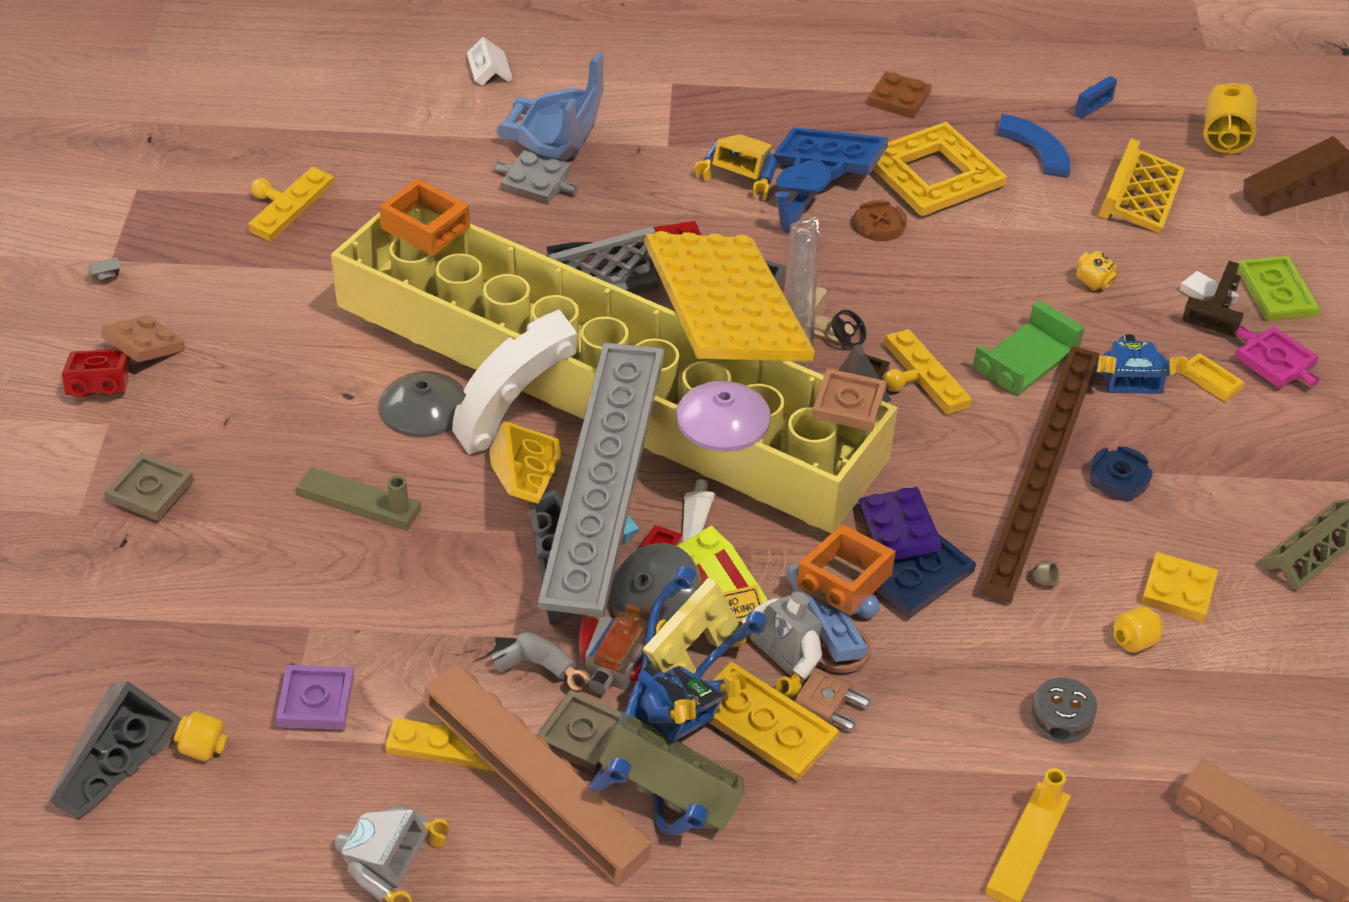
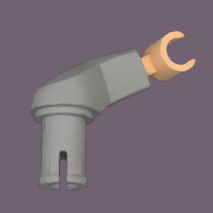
M531 632L519 634L517 642L492 654L493 660H496L494 663L501 673L527 659V661L544 666L560 679L568 678V685L574 690H582L581 687L575 684L576 675L580 674L584 679L590 680V676L586 671L575 670L576 663L558 646Z

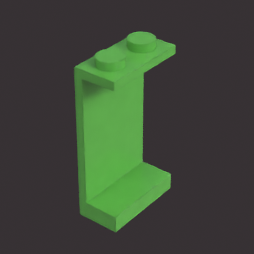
M1038 300L1032 305L1029 322L991 351L981 345L976 347L973 369L1018 397L1068 357L1072 346L1080 348L1084 326Z

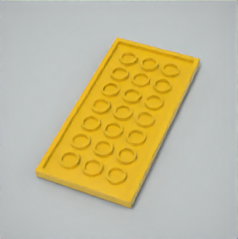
M658 231L655 234H646L644 244L697 359L813 362L815 350L753 238L746 235H737L736 237H724L720 234L701 236L694 233L677 235Z

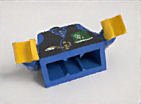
M648 664L638 675V680L647 687L640 701L641 708L646 712L648 720L653 724H657L672 742L712 721L726 693L729 697H736L740 694L741 690L746 688L745 674L738 671L726 674L725 681L723 679L705 681L682 666H676L662 674L652 664Z

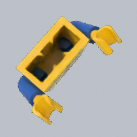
M740 134L718 139L704 157L705 161L696 163V178L703 173V180L705 182L710 180L711 165L756 180L759 178L760 181L755 182L753 185L752 197L755 198V194L760 192L763 193V201H766L769 190L768 184L771 183L777 167L776 158L771 153L772 145Z

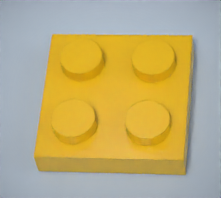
M1156 552L1141 604L1204 623L1218 569Z

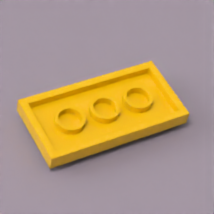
M731 661L713 680L723 679L725 681L726 674L736 671L743 672L746 679V688L741 690L740 694L736 697H729L726 693L713 720L708 723L788 776L799 781L835 743L839 737V730Z

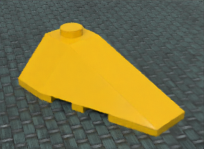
M503 421L489 449L491 467L508 494L538 504L561 458L559 439Z

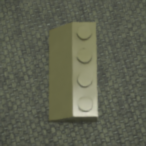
M624 711L598 761L604 765L602 768L606 771L611 759L621 758L626 760L631 765L628 779L635 782L633 786L644 794L651 796L655 793L666 799L664 803L677 812L683 813L684 810L687 811L688 806L691 804L704 806L708 810L704 827L710 830H714L715 827L722 831L725 829L744 795L743 777L678 741L672 742L666 734Z

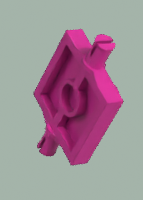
M1243 325L1237 329L1235 335L1243 339L1247 344L1237 350L1235 358L1279 389L1295 379H1301L1312 388L1318 384L1320 377H1317L1308 370L1316 365L1319 356L1274 326L1266 332L1254 334Z

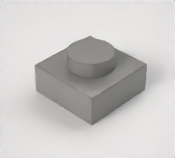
M115 257L90 263L89 269L92 277L98 276L99 280L115 277V272L120 271L118 258Z

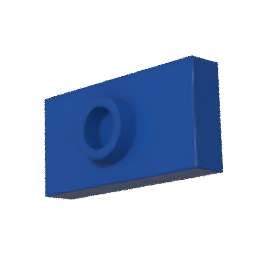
M1109 76L1078 95L1075 116L1082 119L1112 101L1117 79Z

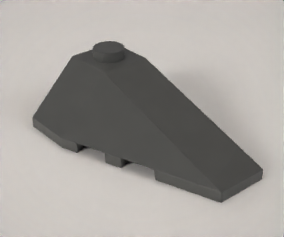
M129 681L112 683L93 712L48 801L74 818L80 819L111 793L112 789L122 780L139 769L138 767L147 759L161 751L182 718Z

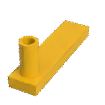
M1057 768L1048 769L1045 772L1043 783L1038 782L986 887L985 895L1000 902L1023 901L1071 798V795L1063 792L1066 781L1063 771Z

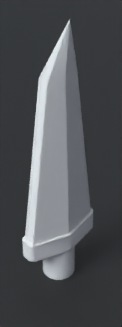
M697 480L695 490L685 493L683 542L703 531L711 504L714 502L715 494L714 492L707 491L708 482L706 480Z

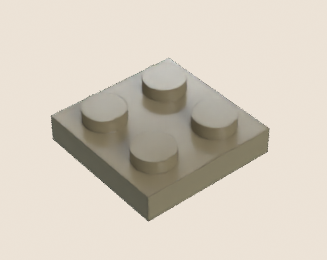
M140 453L104 493L108 502L159 521L192 484L194 478L193 473Z
M570 690L537 736L542 737L548 743L550 750L554 754L596 773L601 766V763L598 762L600 755L622 713Z

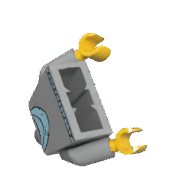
M397 805L382 812L363 814L352 833L340 832L337 835L335 848L338 853H342V857L348 864V872L361 888L380 902L383 899L387 902H412L411 896L407 892L398 891L394 893L390 889L391 887L398 888L427 834L428 842L431 846L441 848L445 845V836H448L449 825L444 819H436L430 823L427 821L428 817L404 806Z

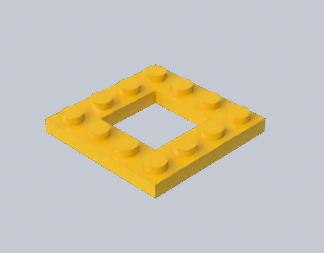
M947 122L888 142L887 149L873 169L921 216L1006 185L1008 177ZM940 151L963 172L960 175L929 186L905 163Z

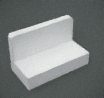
M482 37L467 52L474 79L483 86L495 73L508 82L513 79L505 52L486 38Z

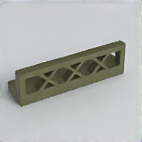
M1349 499L1334 501L1261 558L1260 562L1264 570L1281 568L1291 589L1298 590L1349 549ZM1333 531L1340 533L1338 546L1331 544ZM1315 545L1321 547L1320 561L1312 559ZM1296 560L1303 563L1300 577L1297 576L1291 565Z

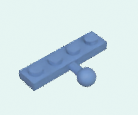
M799 565L788 566L786 577L795 592H802L809 597L810 601L807 609L820 620L822 624L820 636L835 662L865 658L868 647L848 614L797 588ZM871 595L852 614H857L864 619L873 618L879 611L878 599Z

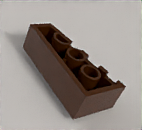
M1332 136L1245 178L1243 198L1263 216L1349 191V150Z

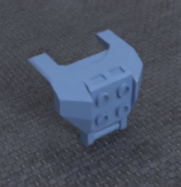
M599 51L597 56L590 61L588 84L585 90L570 88L542 94L535 100L517 97L512 105L513 109L510 114L497 127L498 135L505 139L517 141L538 155L566 162L570 157L574 158L578 155L583 143L595 126L604 90V56L602 51ZM520 115H525L521 123L516 124Z

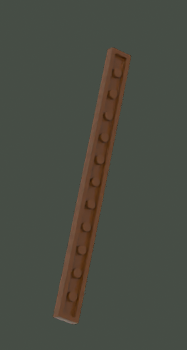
M1072 346L984 579L980 595L1012 603L1100 353Z

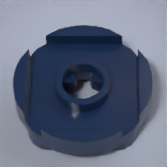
M1118 446L1117 451H1108V448H1104L1093 457L1090 468V483L1093 487L1118 497L1121 501L1129 502L1134 500L1135 496L1144 493L1148 489L1153 472L1148 467L1149 461L1147 458L1134 449ZM1124 470L1126 474H1120L1118 472Z

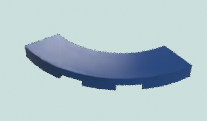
M1001 114L998 136L1016 140L1026 146L1031 145L1037 151V156L1042 162L1044 174L1069 177L1070 159L1068 153L1055 136L1030 121Z

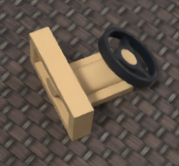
M816 287L796 316L806 336H811L837 346L843 344L849 348H853L859 343L860 345L864 343L866 339L865 325L861 318L853 311L841 310L834 315L833 319L822 316L826 309L827 290ZM839 315L850 316L857 325H853L849 321L844 322ZM860 329V341L858 343H851V337L855 335L856 330Z

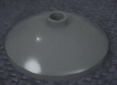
M432 371L413 372L396 379L385 388L379 401L380 414L385 424L400 434L411 437L437 436L452 429L456 406L462 404L466 394L462 385L447 375Z
M668 543L646 545L630 554L620 565L612 581L610 601L616 619L647 632L651 610L663 587L674 579L679 567H689L696 572L693 587L689 590L682 589L673 597L667 598L660 609L657 624L663 619L669 621L701 586L700 573L691 556L681 548ZM649 578L647 585L643 586V583Z

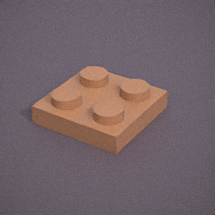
M148 315L102 326L101 331L102 338L138 363L184 351L185 341L174 334L172 330L167 329Z
M827 368L812 409V419L873 432L885 394L887 381Z

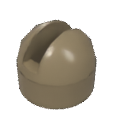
M1051 560L1037 563L1033 572L1034 581L1042 586L1057 585L1059 570L1056 562Z

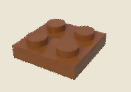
M886 71L869 95L867 105L914 119L931 93L932 84Z

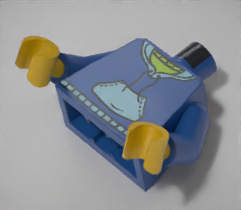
M1125 334L1120 337L1119 341L1112 343L1110 351L1099 356L1095 370L1099 375L1107 374V393L1162 394L1167 376L1176 375L1177 373L1187 374V358L1171 357L1167 360L1157 351L1152 342L1136 341L1134 335Z

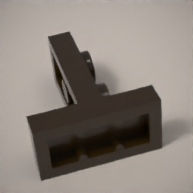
M1228 261L1211 303L1189 296L1185 306L1183 321L1237 338L1235 333L1241 327L1244 313L1229 309L1233 299L1229 294L1231 291H1237L1241 276L1237 275L1239 263Z

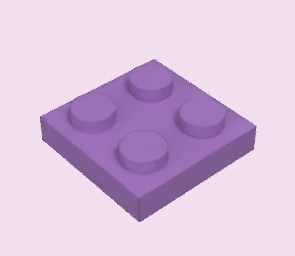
M286 665L275 718L277 727L345 730L354 681L353 667Z

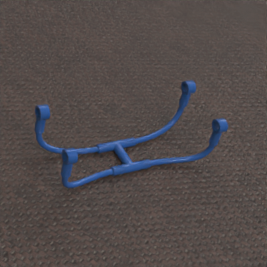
M685 566L679 567L674 579L663 587L651 610L645 646L655 636L658 615L665 600L673 597L682 589L689 590L693 587L696 578V572L693 569ZM759 611L749 612L746 622L734 630L733 635L704 660L694 675L701 678L707 669L737 641H743L752 633H762L767 617ZM645 652L642 669L651 664ZM637 681L625 712L664 733L657 724H653L648 720L646 712L641 708L640 701L647 687L640 681ZM621 758L611 759L608 769L604 771L601 768L590 783V791L604 790L614 782H626L631 770L630 763ZM655 793L653 795L655 821L663 834L669 836L681 835L691 828L700 829L705 826L708 810L704 806L691 804L688 806L686 814L669 827L663 817L662 797Z

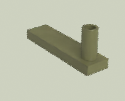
M311 467L296 487L297 496L405 531L409 530L421 511V502L408 498L406 479L399 475L389 478L387 482L388 491Z

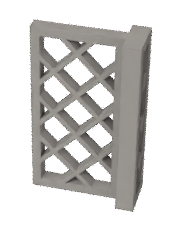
M653 227L548 255L549 258L559 262L569 260L571 262L568 266L576 268L579 265L584 268L582 272L586 274L592 272L597 275L596 278L635 295L658 288L659 280L655 275V266L645 244L639 250L634 247L639 240L645 239L646 234L656 233ZM622 246L614 257L608 254L614 247ZM629 251L633 252L635 255L627 264L621 261ZM596 253V256L588 264L582 261L588 254ZM605 258L609 263L601 271L596 269V266ZM642 258L646 260V264L636 266ZM616 266L622 268L618 272L609 274Z

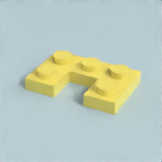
M708 578L643 648L651 664L662 674L676 666H682L694 674L697 670L686 649L702 632H704L709 643L719 647L739 625L718 583Z

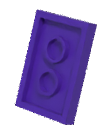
M918 486L902 488L882 494H872L858 500L859 509L870 538L896 551L894 560L942 551L941 539Z

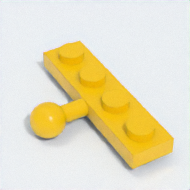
M312 166L283 193L273 189L271 183L265 178L254 180L251 185L252 194L258 199L270 198L274 201L248 223L249 232L272 242L334 185V176Z
M910 329L886 335L884 345L907 370L902 372L898 369H891L885 373L883 380L887 381L886 389L888 391L898 392L904 388L906 383L917 381L946 415L970 408L973 399Z
M394 717L385 745L386 754L494 771L447 726Z

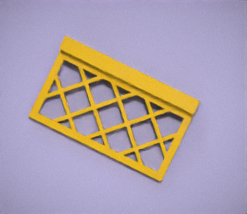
M1131 138L1120 160L1098 216L1108 220L1111 213L1160 234L1185 168L1138 149L1140 141ZM1139 160L1147 162L1150 166L1144 167ZM1164 171L1176 174V176L1168 177ZM1155 172L1159 178L1153 179L1149 173ZM1141 175L1144 181H1137L1134 176ZM1159 185H1165L1169 191L1162 192ZM1150 187L1153 193L1147 194L1143 188ZM1128 190H1135L1138 196H1131ZM1152 200H1159L1163 206H1156ZM1144 202L1148 208L1141 209L1137 203ZM1129 205L1133 211L1126 210L1119 206ZM1147 215H1154L1158 222L1148 219Z

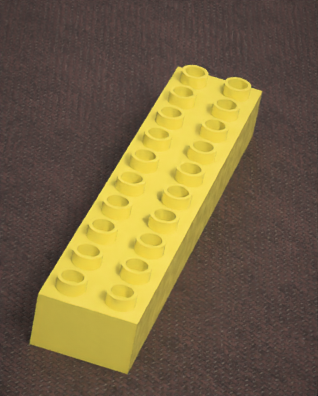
M421 204L406 214L425 225L430 224L440 216ZM379 212L331 254L338 307L475 370L508 338L517 339L527 332V325L560 309L577 332L576 354L561 360L542 372L522 391L549 403L554 408L562 409L581 419L585 418L603 343L663 348L664 360L644 448L829 533H832L839 527L890 460L898 407L882 401L873 432L812 419V409L824 375L791 361L697 359L675 311L470 224L468 230L431 256L381 229ZM713 381L736 382L753 389L764 398L770 409V425L764 437L748 448L732 452L712 451L692 443L682 434L677 424L678 404L687 392L699 385Z

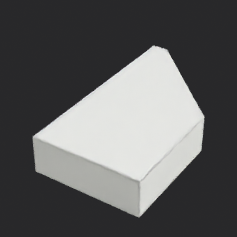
M1196 271L1181 283L1180 291L1190 297L1211 303L1219 283ZM1231 291L1229 294L1230 297H1233L1231 304H1235L1238 301L1239 294Z

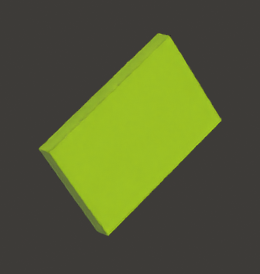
M1289 256L1240 260L1237 262L1239 263L1238 273L1266 322L1318 316L1320 307Z

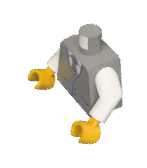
M793 592L791 596L788 595L779 600L772 598L753 610L763 613L767 617L764 631L760 634L752 633L750 639L791 676V678H779L775 685V689L780 692L788 689L785 696L789 698L797 697L802 689L800 681L802 678L806 680L822 657L820 645L822 624L807 609L810 599L802 592ZM747 616L741 620L742 623L746 622ZM747 638L741 642L737 641L731 647H742L746 643Z

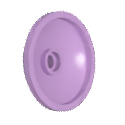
M713 381L691 389L682 397L677 407V424L682 434L692 443L712 451L732 452L748 448L764 437L770 425V409L759 393L743 384L731 381Z

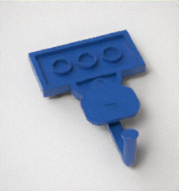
M793 127L774 152L777 164L791 166L785 168L776 179L777 187L782 190L798 192L791 205H789V197L791 196L789 192L783 191L775 194L780 225L783 231H792L814 199L816 193L824 190L830 181L839 178L844 172L870 175L888 147V138Z

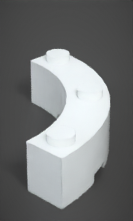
M560 309L527 325V332L517 339L508 338L493 351L469 380L464 389L466 396L462 404L456 406L452 426L453 433L468 455L486 450L492 445L505 412L513 400L531 381L554 364L576 354L577 332Z

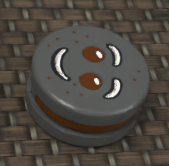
M1069 678L1050 679L1044 682L1036 691L1031 710L1032 722L1042 735L1053 741L1061 743L1076 742L1085 738L1091 731L1097 712V701L1091 690L1079 681Z

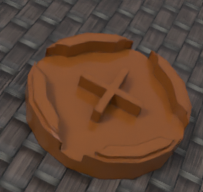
M873 200L860 205V209H856L853 220L856 231L863 237L874 241H890L898 238L904 233L907 224L906 214L902 208L897 205L895 208L890 206V202Z

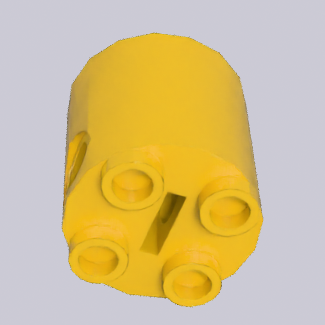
M1229 83L1213 87L1206 103L1203 132L1205 142L1213 150L1219 153L1234 154L1247 149L1254 142L1257 127L1258 101L1250 85Z

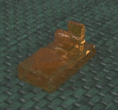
M627 604L626 613L618 612L594 654V664L622 674L626 673L647 634L649 621L640 618V608Z

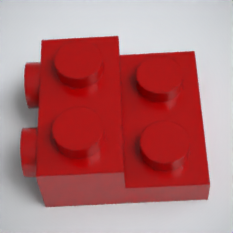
M119 349L70 352L62 371L65 395L73 394L76 397H86L92 393L103 392L106 395H116L126 391L129 381L127 369L131 357Z

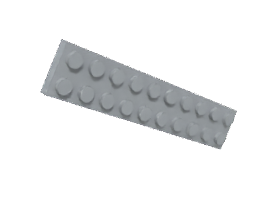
M603 343L538 599V606L541 610L599 617L605 616L664 360L663 348Z

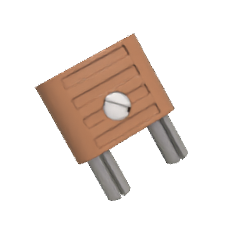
M816 668L797 695L795 702L830 725L834 723L849 731H853L856 726V720L839 712L847 700L867 708L871 702V697L854 690L852 684Z

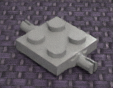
M523 150L513 164L510 165L497 161L494 166V171L506 174L501 181L502 191L544 204H549L552 198L561 191L576 195L578 191L577 184L565 181L571 172L570 163L541 156L534 152Z

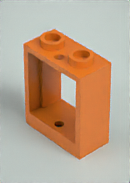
M418 178L379 206L381 229L431 256L435 255L470 228L468 204ZM421 204L440 216L430 224L425 225L406 214Z
M841 524L799 563L796 587L851 615L892 575L896 551ZM837 556L864 570V572L850 584L822 568Z

